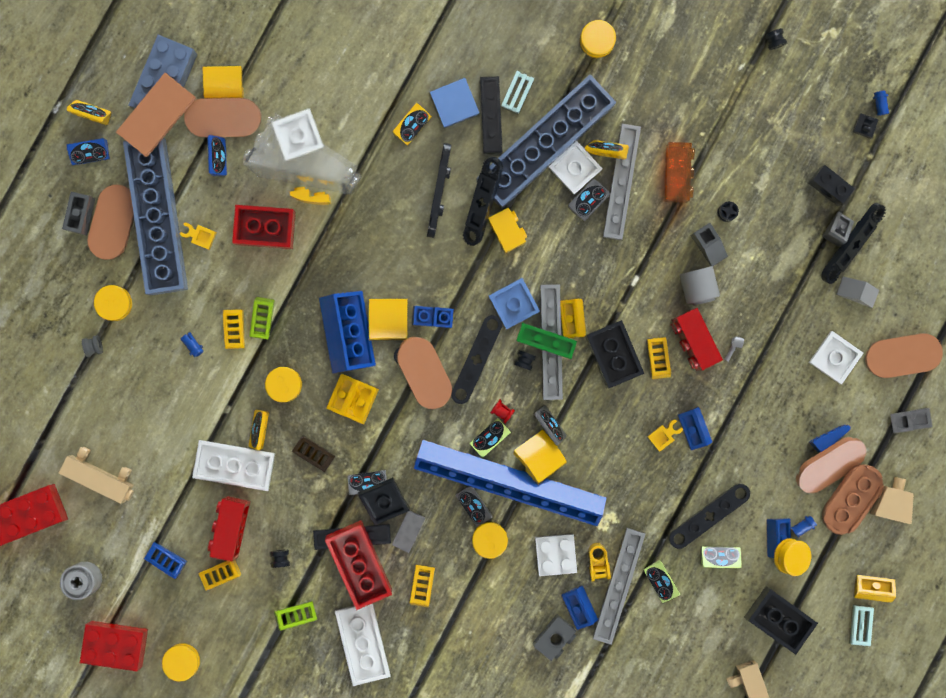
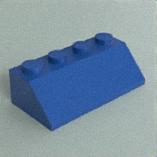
M363 292L338 293L319 298L332 374L376 366L372 341L369 340V325Z

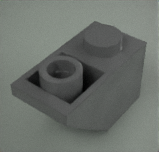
M711 223L690 235L710 266H714L728 257L721 238Z

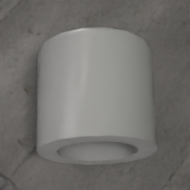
M713 266L679 274L687 304L699 305L714 301L716 297L720 296Z
M80 562L67 568L60 578V588L63 594L73 600H82L92 595L100 588L102 583L100 569L91 562ZM77 577L79 578V581L82 582V584L78 587L74 582V580H76Z

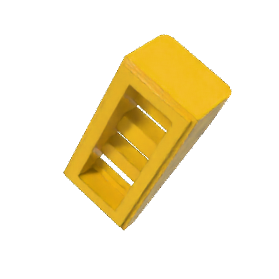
M223 310L225 349L245 348L244 310ZM229 316H238V319L229 320ZM229 324H239V327H229ZM229 331H239V335H229ZM229 339H240V343H229Z
M666 337L647 339L651 378L662 379L671 377ZM663 345V348L652 349V346ZM663 352H664V355H661V356H653L654 353H663ZM665 360V363L654 364V361ZM663 368H666L665 371H657V372H655V369H663Z
M235 560L233 562L224 561L198 573L206 591L242 575ZM226 565H229L233 575H229ZM219 568L223 569L226 578L223 579ZM214 570H215V572H216V574H217V576H218V579H219V581H217V582H216L215 577H214V575H213V573H212V571H214ZM207 573L209 574L212 581V584L210 585L205 576V574Z
M416 565L410 597L411 605L429 607L435 572L434 567ZM419 572L430 573V577L420 576ZM418 580L429 581L428 585L417 582ZM416 589H427V592L416 591ZM415 596L426 597V600L415 599Z

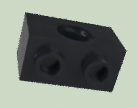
M826 165L820 167L808 182V184L836 206L844 204L855 189Z

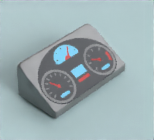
M592 179L569 203L568 207L575 215L586 221L611 193L597 180Z
M543 406L534 413L555 444L558 445L567 437L546 406Z
M386 470L348 475L349 495L358 494V492L386 481Z
M468 486L456 494V497L476 527L493 517L473 487Z

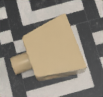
M895 477L892 488L884 486L870 514L911 524L914 495L911 492L904 491L906 479Z

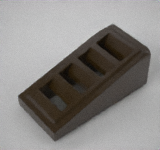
M304 435L292 450L294 454L323 472H326L335 458V455ZM306 442L308 445L302 453L300 450ZM311 447H314V451L312 452L310 457H308L307 453L309 452ZM317 452H322L318 459L314 461L313 458ZM325 455L328 456L323 465L319 464Z

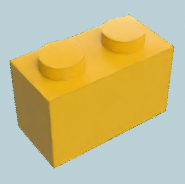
M508 207L488 218L505 254L526 243L525 238H527L523 227L519 229L516 223L519 219L514 210L510 211Z

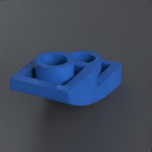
M413 306L412 325L452 328L454 309Z

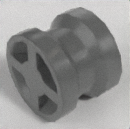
M98 335L93 336L91 339H82V348L86 357H90L94 353H103L102 342Z

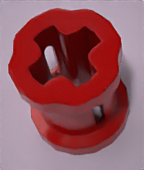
M499 399L490 411V414L497 415L506 424L515 410L508 408Z

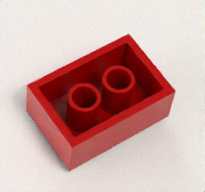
M235 205L232 243L238 246L293 250L296 211L288 208Z
M698 308L689 310L671 319V328L675 335H679L681 339L679 344L684 352L687 351L690 357L687 360L692 369L695 368L696 371H701L723 361Z
M228 496L223 498L221 502H218L216 513H219L218 519L214 521L212 526L214 537L213 540L209 541L207 551H210L209 557L230 562L238 558L251 501Z
M90 621L85 624L80 663L139 671L143 667L148 629Z

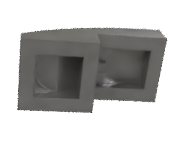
M929 408L890 414L893 433L933 427Z

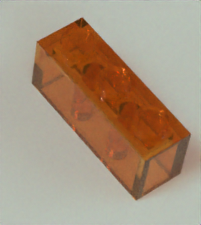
M668 142L666 145L664 202L687 203L690 201V198H693L694 188L690 184L691 179L694 178V167H691V160H694L695 149L692 148V143Z

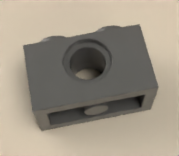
M71 192L62 229L87 236L95 198Z
M556 614L535 639L533 646L552 661L563 653L564 650L562 648L566 643L570 644L574 640L576 630L560 615ZM554 634L561 636L560 641L557 643H553L550 640Z

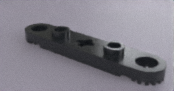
M444 143L430 214L429 229L427 231V237L435 238L438 217L443 215L444 205H441L444 184L445 179H449L451 168L448 167L451 144Z
M497 157L486 159L479 174L465 223V230L462 235L464 237L463 240H465L464 242L470 246L479 244L485 232L503 171V164ZM490 162L496 165L495 172L491 171L489 167ZM482 198H483V202L485 203V205H483V206H482V202L479 201V200L482 199ZM470 231L476 234L475 241L470 238Z
M879 203L872 204L861 220L857 222L855 228L849 234L847 242L840 246L823 269L821 278L824 282L829 284L835 283L840 273L845 271L877 228L878 222H881L880 220H883L882 217H885L886 207Z
M490 315L483 321L452 390V399L458 404H464L470 399L500 333L502 321L495 315ZM494 319L497 321L498 328L496 330L488 329L487 322ZM481 355L482 363L474 365V361L471 359L472 356ZM458 389L466 391L467 396L464 400L456 398L455 393Z
M735 484L673 530L669 535L670 544L677 549L686 547L748 501L750 489L744 484ZM738 488L745 490V496L741 499L735 496V491ZM707 511L710 513L714 512L712 521L709 519L705 520ZM678 533L684 537L681 544H676L673 540L674 536Z

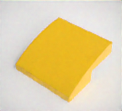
M203 67L204 98H244L242 67Z
M369 299V340L408 339L407 299Z
M341 373L326 409L364 424L379 389Z
M543 429L515 449L513 453L526 467L525 471L537 484H540L567 463L559 448Z

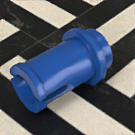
M886 91L874 93L873 99H875L877 116L889 114L888 94H886Z
M191 332L185 334L180 339L190 351V356L193 355L195 358L203 353V346L198 344Z
M805 516L803 521L791 527V529L799 538L807 531L814 530L817 524L812 516Z

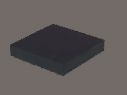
M394 478L358 492V496L374 525L410 511Z

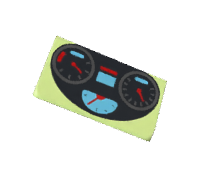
M497 418L470 444L483 458L511 432Z
M701 546V566L741 568L740 547Z
M660 560L643 569L662 603L680 595Z

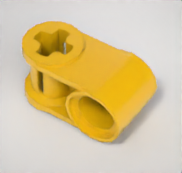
M593 543L588 549L591 582L600 578L611 579L606 549L600 543ZM597 548L602 549L600 557L592 555L593 551Z

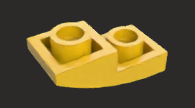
M296 187L294 191H290L292 198L304 203L316 205L331 204V197L329 194H325V192L314 193V196H311L310 190L305 189V187Z

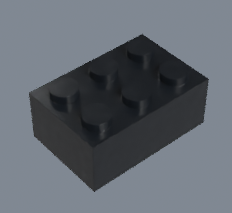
M622 320L585 335L607 389L645 374Z
M767 586L744 616L750 623L795 655L818 624Z

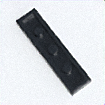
M499 76L480 77L483 153H503Z
M390 524L364 526L372 545L391 544ZM342 528L313 530L314 550L329 549L325 542L326 535Z

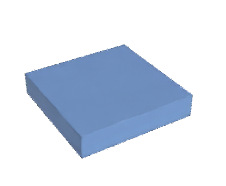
M466 78L430 92L444 128L479 115Z
M523 278L489 295L506 330L540 312Z

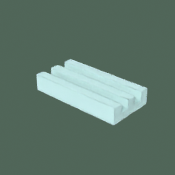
M517 71L501 106L519 114L534 78ZM518 77H520L522 79L519 83V86L515 92V95L510 105H508L507 102L509 100V97L514 89ZM526 80L528 81L526 89L517 108H514L513 106Z
M853 605L851 645L871 646L873 607ZM860 610L858 641H856L858 611ZM865 611H868L866 639L863 641Z

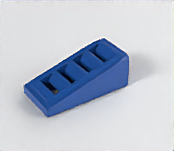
M841 425L812 439L809 443L820 453L835 444L851 430V427L849 425Z
M153 542L144 558L174 579L178 578L187 563V560L156 542ZM155 550H159L155 559L151 558ZM162 553H163V554H165V557L163 558L162 562L160 563V562H158V560H159V558L161 557V555H162ZM171 558L169 565L165 566L167 559ZM174 562H177V566L174 570H172L171 567L173 566Z

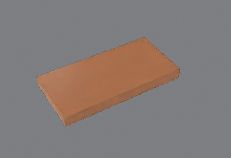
M164 73L116 133L144 156L148 157L196 97L167 73Z

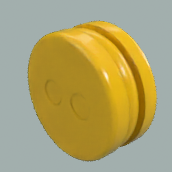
M603 20L589 22L583 28L580 36L582 50L593 58L607 56L612 51L616 42L614 28Z
M107 285L96 293L94 308L103 319L119 321L130 313L132 298L126 289L116 285Z
M278 367L267 375L265 389L273 400L277 402H290L300 394L302 380L300 375L292 368Z
M484 522L473 533V548L477 554L484 558L492 559L500 556L506 550L508 544L506 531L498 523Z
M792 538L781 541L774 553L776 568L780 572L791 576L802 575L808 569L811 562L809 546L803 541Z
M186 643L172 646L162 659V669L165 675L171 680L178 682L190 679L200 666V656L197 650Z

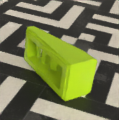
M260 297L254 299L249 337L269 339L275 300ZM259 305L269 306V309L261 308ZM257 313H267L268 316L257 315ZM256 320L267 321V324L256 323ZM255 327L266 329V331H255Z
M313 601L274 611L279 631L317 620ZM305 607H308L310 618L306 617ZM298 609H300L303 620H299L298 618ZM291 611L293 612L295 622H291L289 615ZM285 613L287 624L283 623L281 614Z

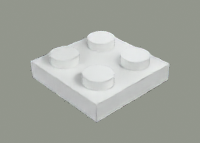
M310 109L272 122L286 162L324 148Z
M578 141L572 144L548 167L573 195L603 169Z
M830 331L809 363L837 383L842 384L863 355V352L835 332Z
M574 534L535 537L539 576L577 573Z

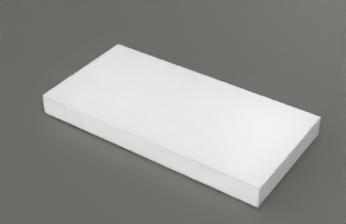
M199 440L192 478L269 491L275 453Z
M373 603L359 610H356L355 606L335 610L353 686L390 677Z

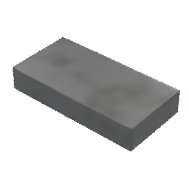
M408 511L392 545L409 553L425 517Z

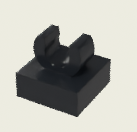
M860 113L853 133L871 139L878 119Z

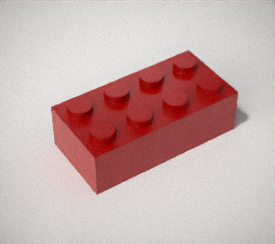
M55 484L47 485L0 504V546L68 520Z
M362 520L326 535L325 542L356 610L392 595V587Z

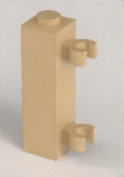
M80 447L77 457L73 455L66 457L59 474L120 504L131 499L134 485L126 480L131 474L132 469L122 467L118 477L85 462L91 451L86 447Z
M755 660L737 665L736 668L739 675L726 678L730 688L742 684L747 698H769L758 663Z

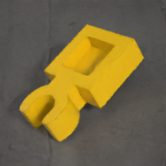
M184 223L183 225L189 228V232L187 234L180 232V235L184 238L193 237L191 243L210 250L217 232L200 225L195 230L191 224Z
M677 420L670 421L668 428L661 425L647 436L658 452L674 441L673 434H680L683 431L682 427L678 430L673 429V424Z

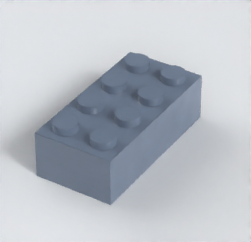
M157 35L128 106L134 110L164 73H167L184 87L198 55L196 51L183 44Z

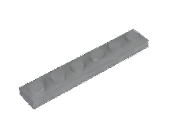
M621 125L618 144L628 145L629 149L625 160L616 158L603 233L604 238L623 239L641 130L639 126Z
M560 284L540 285L541 329L561 335ZM542 350L543 400H563L562 356Z
M630 528L625 530L594 631V640L612 645L645 533Z

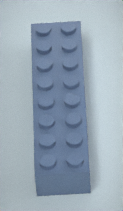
M591 74L499 157L503 164V171L494 201L501 209L510 203L615 106V100ZM492 163L489 166L491 171L495 172L497 168L495 167L496 165H494V163Z
M163 138L148 157L144 156L127 141H123L145 294L152 296L188 290L166 139Z

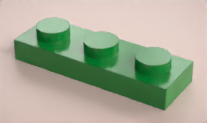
M522 323L516 340L517 342L568 359H572L577 344L576 340Z

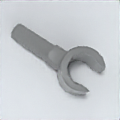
M737 336L732 338L730 350L725 357L726 361L729 362L736 347H743V338Z

